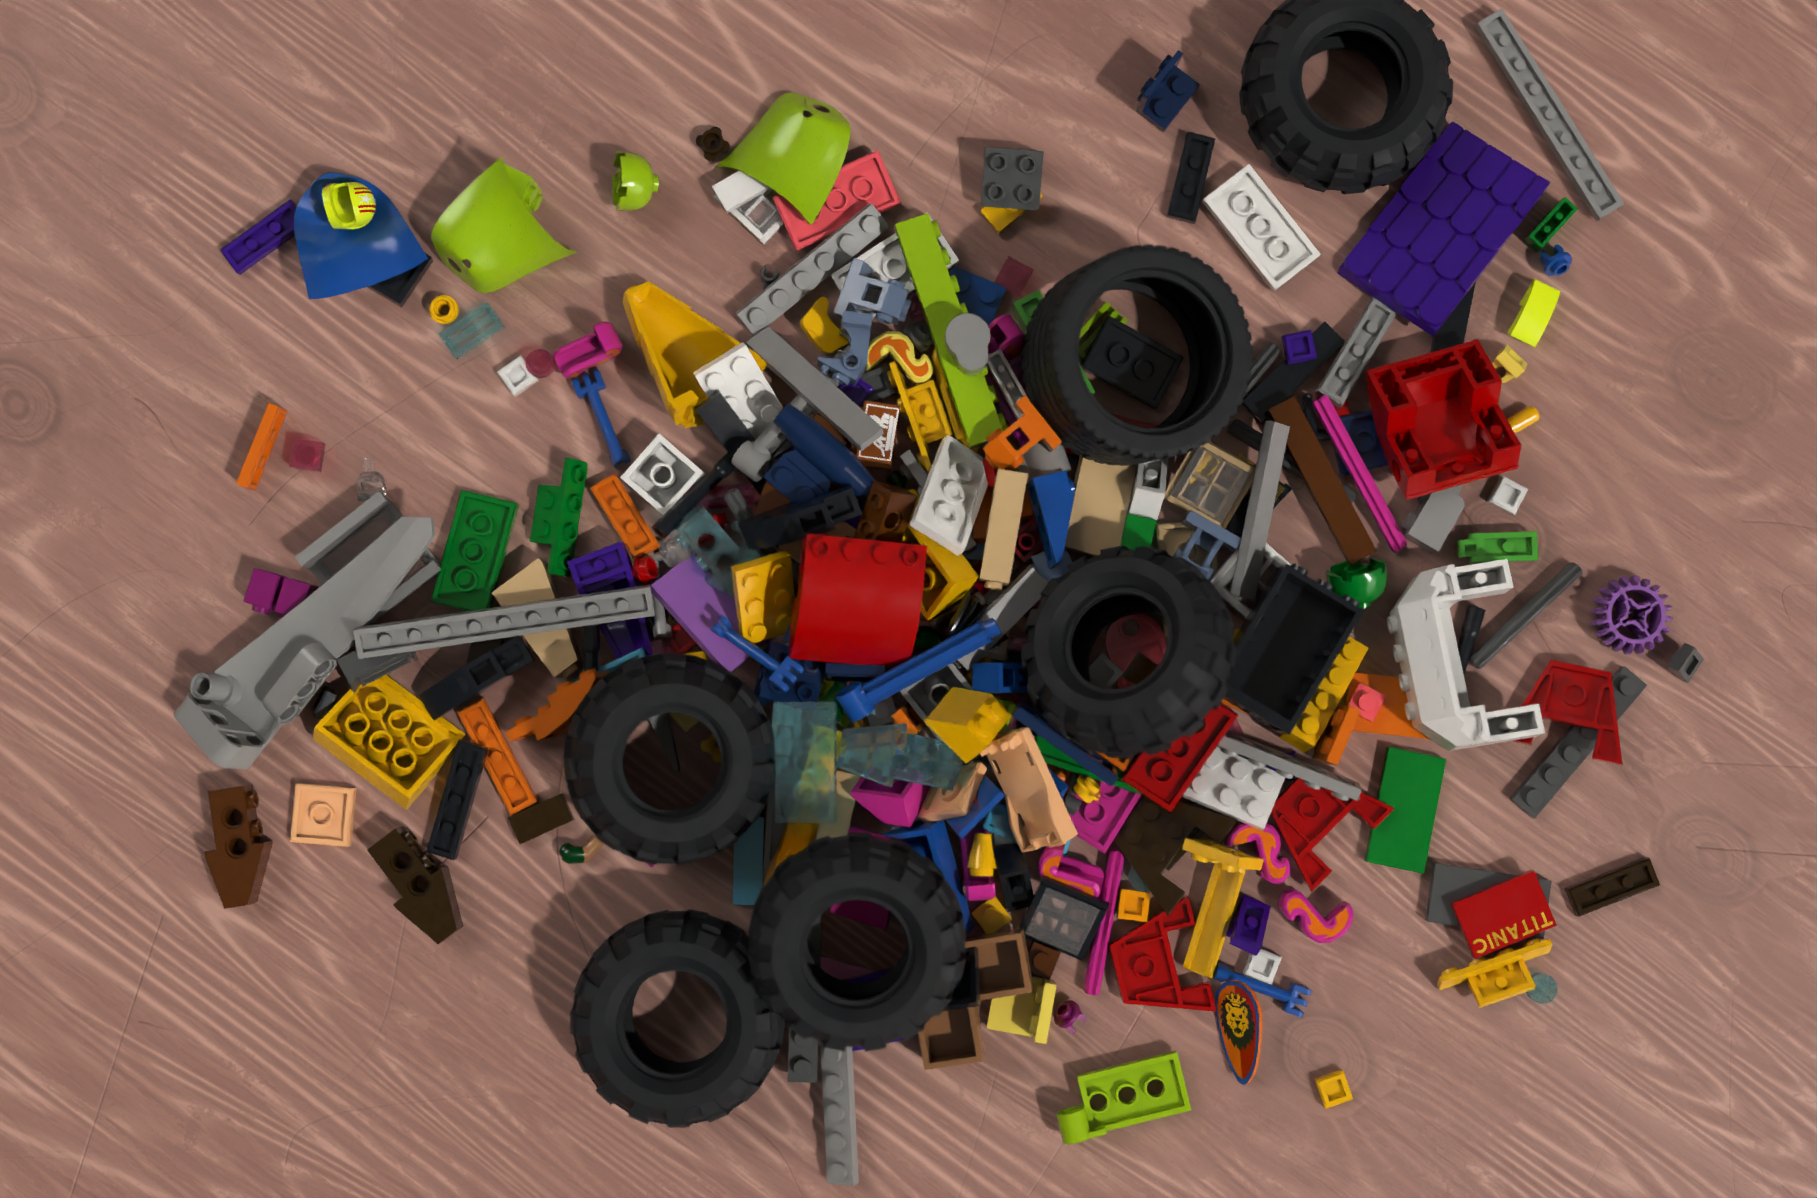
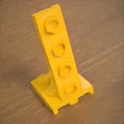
M1185 838L1182 850L1191 852L1190 858L1204 863L1211 862L1214 863L1183 967L1208 978H1213L1246 869L1261 870L1264 859L1242 853V851L1219 845L1211 840Z

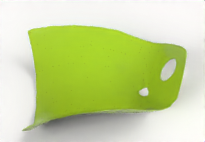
M794 92L785 93L770 106L742 142L713 168L723 166L733 168L757 179L788 200L803 215L807 222L812 225L829 196L843 165L850 140V124L837 109L827 103ZM815 104L827 108L830 112L826 113L819 111L816 108H814L813 105ZM807 110L813 115L806 118L803 116V111Z
M502 157L476 178L448 206L436 222L431 233V240L444 264L471 288L480 293H491L502 289L546 265L578 253L565 248L555 241L529 212L507 175ZM447 258L452 259L460 267L461 272L456 270ZM462 260H469L471 262L470 268L466 267Z

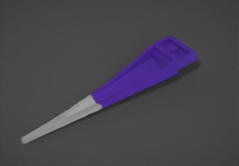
M618 542L567 561L580 595L639 586L638 580L633 576L632 563L624 542ZM646 617L600 624V630L616 659L645 647L647 656L655 655ZM668 713L649 718L674 770L680 771Z

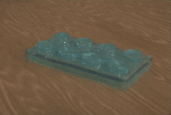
M775 702V823H836L837 702Z

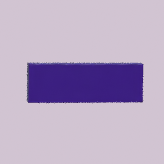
M290 199L220 249L237 274L241 275L295 236L294 215L297 205L294 201Z

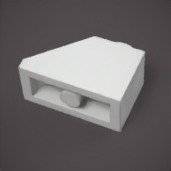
M1168 458L1137 464L1128 514L1154 520L1158 519L1165 496Z

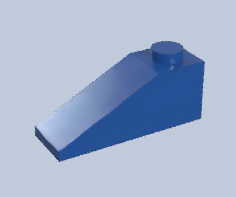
M1066 471L1032 478L1026 485L1049 569L1055 568L1062 562L1074 501V483L1071 478L1068 479Z
M972 663V685L974 691L985 693L1027 692V684L1029 683L1026 675L1022 673V663Z

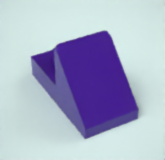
M1244 894L1227 930L1226 936L1230 937L1229 944L1257 956L1262 948L1271 906Z

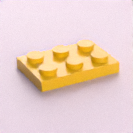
M784 550L731 566L739 634L753 644L785 634L791 623L792 606L795 599L791 555Z

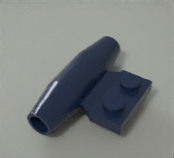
M788 403L774 418L773 422L795 449L783 453L763 477L791 502L794 501L795 505L828 493L831 481L841 488L851 484L855 496L863 501L869 495L873 481L877 482L858 457L822 424Z

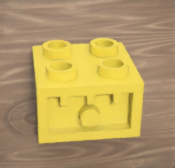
M1032 976L1034 985L1032 993L991 999L987 1028L1030 1036L1037 1043L1047 1044L1057 986L1055 981Z

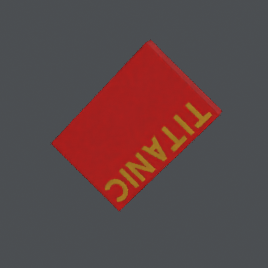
M1534 870L1526 871L1450 902L1469 951L1474 959L1557 926Z

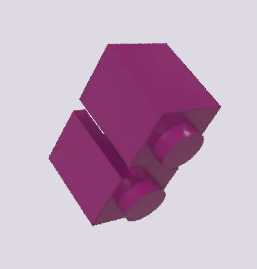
M254 568L243 602L252 604L251 610L269 615L270 610L281 613L279 617L281 619L316 591L318 586Z

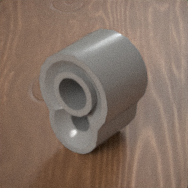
M971 313L961 314L948 324L945 333V347L949 355L955 359L956 365L962 373L966 375L981 373L988 361L990 330L987 323L980 316Z
M1041 442L1022 455L1025 461L1013 471L1027 473V485L1032 478L1062 471L1068 472L1072 469L1063 445L1060 444L1050 452Z

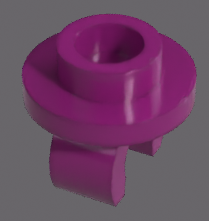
M1073 1000L1061 1003L1056 1008L1054 1014L1055 1024L1060 1028H1066L1073 1034L1076 1030L1072 1027V1024L1077 1018L1083 1022L1087 1020L1080 1011V1006Z

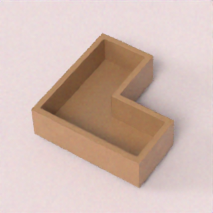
M1024 928L966 937L965 948L975 946L978 948L980 1000L1032 993L1034 985ZM978 1006L942 1011L940 1015H934L924 1025V1030L918 1033L924 1070L981 1062L985 1058L986 1052Z

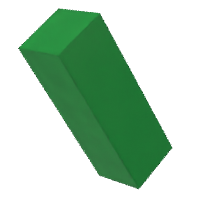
M1566 197L1562 198L1523 241L1535 252L1539 251L1578 208Z

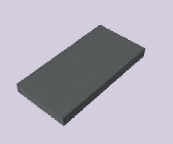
M1433 863L1425 921L1459 926L1450 902L1517 875ZM1538 878L1549 905L1552 881ZM1545 931L1530 937L1544 939Z

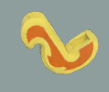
M887 331L875 337L869 343L866 372L871 371L890 355L899 364L900 369L913 385L917 386L931 380L933 376L932 361L925 354L920 359H915L913 343L909 337L901 332Z

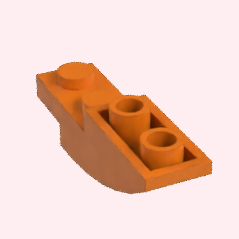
M595 668L579 674L580 680L574 683L570 680L556 686L557 692L547 696L550 704L537 710L538 715L532 718L531 715L522 717L514 722L515 727L505 731L509 742L525 740L535 735L537 741L552 739L566 731L580 702L593 686L609 673V670L597 672Z

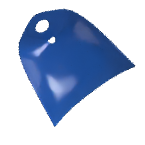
M324 173L313 182L298 202L294 215V233L309 299L332 297L372 286L400 275L428 259L393 202L378 187L364 179L341 173ZM347 182H359L368 187L373 193L376 202V210L372 220L366 226L358 229H333L325 211L322 188L330 183L341 184Z

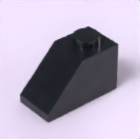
M1018 843L994 848L996 868L1007 912L1029 907L1034 894L1024 853H1022Z

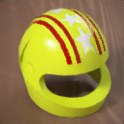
M359 182L333 183L322 188L325 211L333 229H358L366 226L372 220L376 210V202L373 193L364 184Z

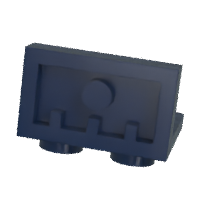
M1179 50L1173 57L1169 54L1158 67L1159 71L1154 77L1156 79L1154 80L1150 77L1140 90L1141 94L1137 98V101L1140 103L1136 112L1163 133L1200 86L1199 83L1178 68L1183 55Z
M771 641L763 651L782 663L789 655V646ZM792 659L801 665L804 671L798 674L793 669H790L789 672L797 680L793 684L785 678L781 680L789 686V690L786 693L770 682L769 678L773 672L760 664L754 694L762 707L768 701H772L811 713L816 710L826 662Z

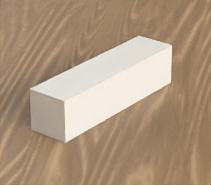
M998 349L988 355L986 365L1018 420L1022 416L1015 409L1014 405L1024 395L1026 397L1027 395L1003 352Z

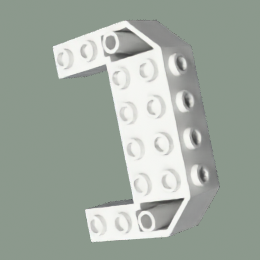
M1508 559L1455 567V564L1420 572L1412 579L1389 612L1390 616L1387 617L1388 630L1390 634H1394L1396 645H1393L1394 659L1396 663L1400 662L1402 674H1399V684L1401 690L1406 691L1408 703H1405L1406 717L1408 720H1412V725L1415 729L1447 751L1531 738L1545 733L1539 704L1486 712L1484 705L1470 707L1450 607L1458 601L1505 594L1511 590L1513 582Z

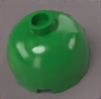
M1369 558L1370 563L1364 564L1359 560L1352 565H1348L1347 561L1332 565L1330 567L1331 572L1326 571L1327 581L1334 587L1332 592L1341 597L1343 594L1354 598L1359 602L1358 607L1360 609L1369 607L1371 605L1370 602L1375 601L1383 594L1387 584L1386 563L1382 559Z

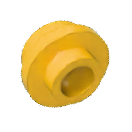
M440 295L432 300L429 306V313L434 321L446 325L456 320L459 314V306L452 297ZM443 306H449V312L446 315H441L440 309Z

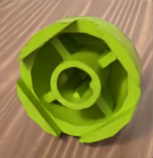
M617 151L613 166L619 168L616 170L615 176L612 175L613 204L617 206L615 210H639L645 207L651 200L653 192H658V174H653L651 164L641 155Z

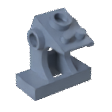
M853 258L833 313L842 319L843 311L858 312L859 310H866L876 313L875 319L886 324L893 323L897 325L898 321L905 322L911 305V300L907 299L909 291L904 289L905 284L893 279H889L888 282L873 279L871 276L874 269L865 261ZM868 288L881 290L877 304L864 300Z
M843 311L840 335L847 338L850 343V349L840 358L818 357L817 366L820 367V372L824 376L829 372L833 374L832 379L844 386H847L848 383L853 386L856 385L867 365L873 314Z
M1190 510L1186 513L1181 524L1194 531L1182 551L1177 549L1173 557L1186 559L1196 566L1209 580L1214 571L1209 566L1219 548L1222 546L1233 552L1238 548L1241 538ZM1194 544L1208 552L1201 566L1188 558Z

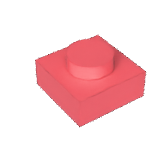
M1358 682L1346 705L1361 710L1359 716L1369 722H1373L1386 696Z

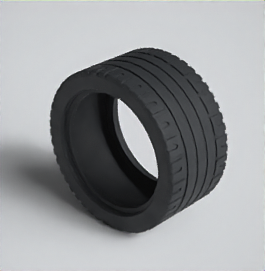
M1153 244L1135 245L1113 251L1068 274L1053 285V288L1048 290L1045 297L1037 304L1038 308L1033 311L1031 315L1032 320L1028 322L1027 334L1024 335L1023 339L1025 344L1021 356H1023L1021 368L1024 370L1022 375L1023 383H1026L1025 391L1031 399L1030 402L1061 439V445L1065 448H1070L1071 452L1076 455H1083V458L1094 460L1097 463H1107V465L1114 466L1136 465L1171 458L1196 450L1201 445L1211 441V438L1216 437L1221 433V429H1224L1230 423L1229 420L1234 418L1238 412L1237 408L1241 406L1244 400L1243 395L1247 393V383L1251 379L1252 373L1250 368L1253 366V359H1251L1253 346L1250 341L1252 336L1251 332L1248 331L1250 326L1248 320L1244 317L1243 307L1238 303V297L1232 293L1230 285L1223 281L1224 278L1219 273H1215L1210 265H1205L1203 260L1198 257H1191L1190 253L1185 251L1179 252V249L1173 247L1167 248L1163 245L1154 247ZM1105 291H1133L1155 300L1172 315L1185 337L1190 362L1187 387L1174 412L1155 428L1133 426L1112 416L1093 397L1084 380L1079 360L1081 329L1089 310Z

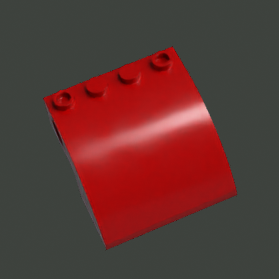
M1478 339L1366 371L1369 402L1377 435L1390 470L1406 500L1518 469L1522 445L1498 405L1502 380Z
M806 534L802 539L798 596L793 600L788 657L795 660L840 664L885 665L886 668H894L909 660L913 652L921 612L927 546Z

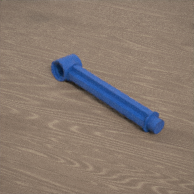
M994 617L985 622L979 619V622L864 684L857 681L844 687L835 697L849 721H858L870 714L878 702L990 642L993 643L992 638L1002 633Z

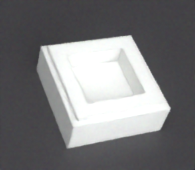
M521 355L497 371L515 397L539 381Z
M1502 475L1499 477L1487 502L1510 515H1515L1528 489Z
M1261 949L1257 956L1249 954L1242 973L1272 985L1282 957Z

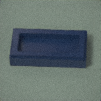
M826 663L825 668L827 681L868 682L885 672V665Z

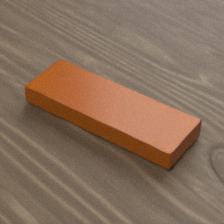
M268 403L237 479V485L256 490L286 417V409Z
M615 473L590 487L634 560L638 556L644 557L660 547V544Z

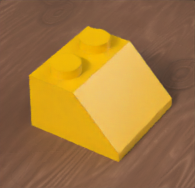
M952 687L924 722L967 764L988 747L1012 714L990 693Z

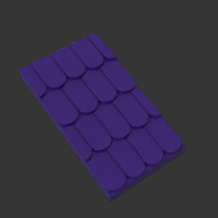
M1452 121L1402 184L1400 190L1372 223L1365 235L1349 253L1343 264L1339 267L1337 274L1434 337L1546 191L1550 182Z

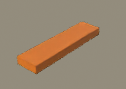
M482 698L458 711L457 713L472 742L489 748L484 765L510 815H514L538 802L486 699Z

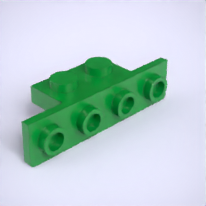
M565 458L561 486L538 484L530 542L551 545L548 574L564 577L571 576L567 561L574 559L585 480L587 478L588 464L583 461Z

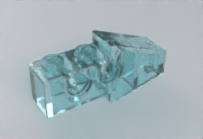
M700 504L675 528L678 532L675 538L686 550L691 547L697 553L694 559L705 572L708 569L712 570L704 577L706 583L734 597L731 567L726 570L719 569L717 567L718 560L722 556H730L733 559L731 566L760 557L756 549H748L746 542L739 547L705 507ZM703 534H711L714 537L713 544L708 548H702L698 545V539Z
M903 723L843 729L838 745L836 767L888 787H892L894 779L953 791L962 766V759L944 741L908 734L907 724Z

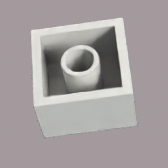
M658 434L620 478L664 515L696 486L706 474L661 434Z

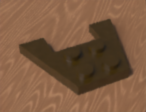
M1144 796L1119 830L1114 841L1169 917L1186 892L1162 874L1183 847L1185 838H1189L1194 830L1198 828L1221 845L1238 821L1182 802H1178L1172 812H1169L1147 796Z

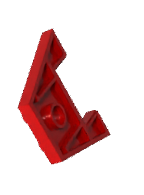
M1550 660L1522 706L1539 704L1542 719L1597 730L1592 759L1623 766L1612 673ZM1534 737L1513 740L1512 742L1532 746Z
M1297 778L1276 799L1270 814L1309 890L1312 892L1332 872L1312 849L1352 809L1372 829H1375L1395 808L1363 792L1360 793L1358 800L1351 798L1348 801L1341 800L1333 796L1331 790L1321 787L1320 790L1311 788L1303 783V779Z
M1186 895L1180 900L1169 917L1162 910L1148 919L1147 922H1143L1109 944L1124 1004L1217 1012L1208 981L1180 988L1169 943L1168 931L1195 925L1189 896Z

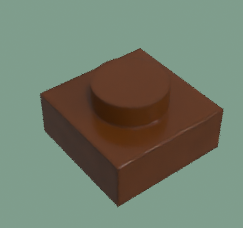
M1033 940L1028 951L1031 973L1050 980L1061 952Z

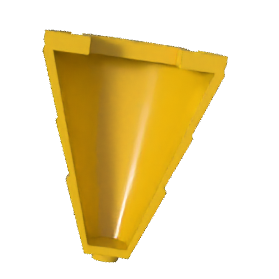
M647 281L638 286L632 285L624 292L622 303L636 344L643 351L650 375L654 377L666 410L677 426L681 424L684 428H691L704 424L705 421L698 414L695 407L708 397L693 372L741 343L723 332V329L693 312L690 306L653 283ZM748 348L763 373L767 363L759 354Z

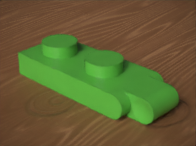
M1537 531L1468 534V539L1457 540L1458 558L1469 557V563H1484L1508 559V562L1537 561Z

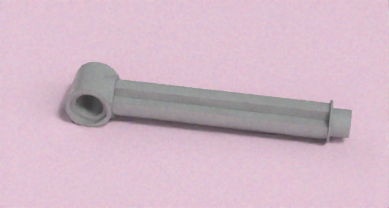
M850 345L843 351L837 350L836 355L832 359L844 356L849 351ZM828 372L825 377L838 387L840 383L832 379L833 374ZM799 395L790 403L808 416L815 412V409ZM772 422L755 441L744 442L734 454L731 463L753 481L757 482L770 469L773 462L772 457L788 440L775 423Z

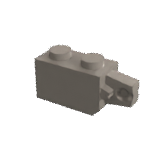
M1463 484L1418 497L1416 502L1419 503V506L1414 513L1410 512L1402 524V527L1405 528L1402 533L1405 539L1429 553L1439 552L1465 507L1463 498L1459 496Z

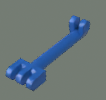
M597 368L593 370L595 382L591 381L588 373L582 375L585 382L583 387H581L577 377L571 379L580 399L588 396L611 453L609 457L613 467L617 468L621 463L626 464L631 462L627 451L621 449L598 392L607 387Z
M723 615L717 619L719 623L717 625L713 624L710 628L713 633L721 638H725L772 671L773 674L769 678L770 682L785 693L789 690V686L781 680L785 678L792 684L797 680L789 672L790 669H793L798 674L804 671L801 665L788 656L782 663L772 658L731 629V622Z
M1219 961L1214 976L1211 978L1220 982L1239 980L1247 984L1255 992L1283 1001L1282 1010L1300 1018L1303 1017L1304 1012L1294 1008L1295 1003L1306 1007L1308 1001L1298 997L1299 992L1309 996L1312 992L1311 989L1291 982L1289 990H1285L1229 970L1228 965Z

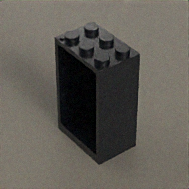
M1292 563L1291 566L1285 564L1276 568L1233 640L1234 646L1237 649L1235 668L1233 673L1226 679L1225 686L1228 690L1223 698L1278 733L1289 735L1364 613L1358 607L1359 602L1346 594H1343L1342 597L1332 592L1334 588L1332 585L1321 579H1317V581L1312 580L1306 576L1308 571L1295 563Z

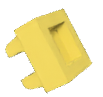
M1508 344L1498 352L1492 362L1495 369L1503 367L1506 370V374L1501 377L1502 383H1506L1514 377H1519L1528 365Z

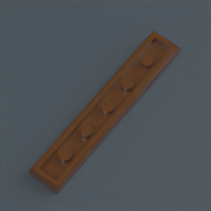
M1295 396L1268 409L1267 412L1272 421L1290 426L1286 448L1348 565H1352L1377 552Z

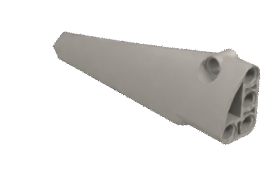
M402 516L346 566L210 674L200 672L193 676L190 682V693L174 712V717L212 762L224 768L249 769L281 726L292 722L301 713L337 666V659L343 657L355 642L353 629L367 626L433 541L435 538L434 518Z

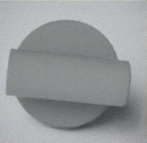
M912 322L902 333L909 337L914 347L921 354H924L933 343L928 326L923 322Z

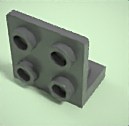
M985 147L981 205L984 207L1038 210L1044 151Z

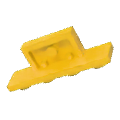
M895 361L890 362L891 370L887 371L889 381L893 388L897 387L901 398L897 399V403L900 406L902 415L907 414L911 425L907 426V431L912 443L917 441L920 453L916 454L918 462L923 470L927 469L929 473L933 459L928 444L942 440L947 434L953 436V429L935 380L933 379L907 389L899 364Z
M1540 938L1525 943L1524 948L1515 951L1513 948L1504 949L1498 952L1495 958L1486 960L1483 957L1473 960L1468 964V967L1458 970L1457 967L1449 968L1443 971L1438 978V989L1443 990L1467 981L1479 1008L1534 990L1536 985L1524 961L1549 953L1553 944L1550 939L1541 941Z

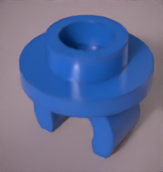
M1557 244L1554 246V256H1548L1544 250L1541 251L1540 262L1548 276H1560L1570 268L1572 257Z

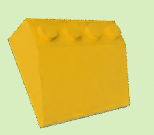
M385 675L365 686L359 685L356 692H353L350 688L314 727L313 740L407 810L426 789L454 752L458 740L464 739L466 734L442 716L433 721L421 700Z

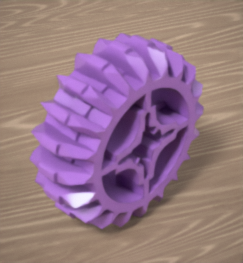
M1622 576L1619 577L1618 582L1615 580L1609 581V589L1606 587L1599 589L1602 597H1594L1593 602L1599 606L1598 608L1591 609L1590 613L1597 614V619L1592 620L1591 624L1599 625L1600 627L1595 632L1596 636L1605 635L1602 644H1612V650L1615 652L1622 649L1624 654H1631L1633 650L1636 654H1642L1644 648L1647 650L1654 649V642L1661 643L1664 641L1660 633H1668L1670 631L1664 623L1672 621L1673 618L1666 616L1665 612L1671 610L1672 606L1663 604L1668 595H1657L1661 586L1653 585L1650 587V579L1647 578L1640 581L1639 576H1631L1630 579ZM1625 592H1634L1640 595L1645 602L1636 604L1632 598H1628ZM1614 604L1616 607V614L1612 618L1611 613ZM1629 610H1638L1634 612L1635 616L1632 617L1634 620H1625L1628 618ZM1650 612L1651 618L1648 626L1646 622V617ZM1626 626L1630 632L1635 633L1637 638H1627L1620 634L1617 628Z

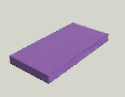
M691 553L651 585L652 594L714 663L732 672L750 657L731 642L719 637L710 630L713 624L717 625L719 623L717 619L723 615L731 622V629L739 634L735 599L694 553ZM770 639L754 643V645L761 648Z

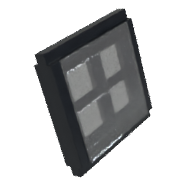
M1044 875L1021 921L1019 929L1024 928L1025 937L1082 961L1107 912L1109 902Z

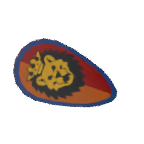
M1230 980L1221 984L1215 994L1216 1020L1229 1066L1237 1081L1242 1085H1246L1254 1077L1259 1063L1262 1040V1011L1258 998L1247 984L1239 980Z

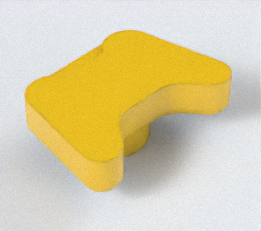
M820 297L802 317L800 326L822 354L827 355L849 342L845 336L840 335V329L836 327L828 316V299Z

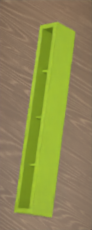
M929 213L895 224V232L969 449L988 444L986 438L998 428L1003 432L1007 429L1003 414H997L994 403L998 402L993 385L987 386L984 375L988 374L987 366L977 375H966L958 369L955 359L949 355L945 347V333L948 324L955 317L961 314H968L964 302L959 304L956 293L960 292L956 276L949 275L946 266L951 264L948 252L945 247L940 248L937 238L941 237L938 223L936 220L931 221Z

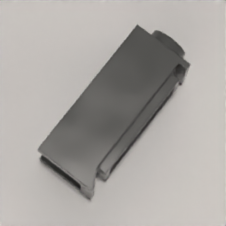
M357 650L337 659V662L352 691L356 692L359 685L365 686L410 663L411 658H414L415 661L418 658L416 652L411 651L358 659Z

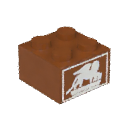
M865 400L864 408L861 409L883 428L884 434L863 451H860L852 444L851 451L865 467L891 470L900 418V406Z

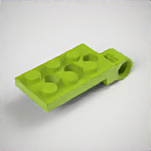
M1170 1051L1076 1075L1083 1104L1062 1109L1056 1112V1117L1063 1144H1075L1090 1138L1106 1135V1131L1191 1111L1177 1051ZM1155 1079L1162 1081L1163 1090L1159 1094L1152 1095L1148 1093L1147 1085L1150 1081ZM1123 1087H1131L1135 1091L1134 1098L1129 1102H1123L1118 1097L1119 1091ZM1095 1094H1102L1106 1097V1104L1101 1109H1094L1090 1106V1099Z

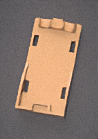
M1023 727L997 734L988 747L980 754L982 757L987 755L1005 794L1010 828L1022 853L1034 851L1044 846L1064 845L1078 833L1030 728Z

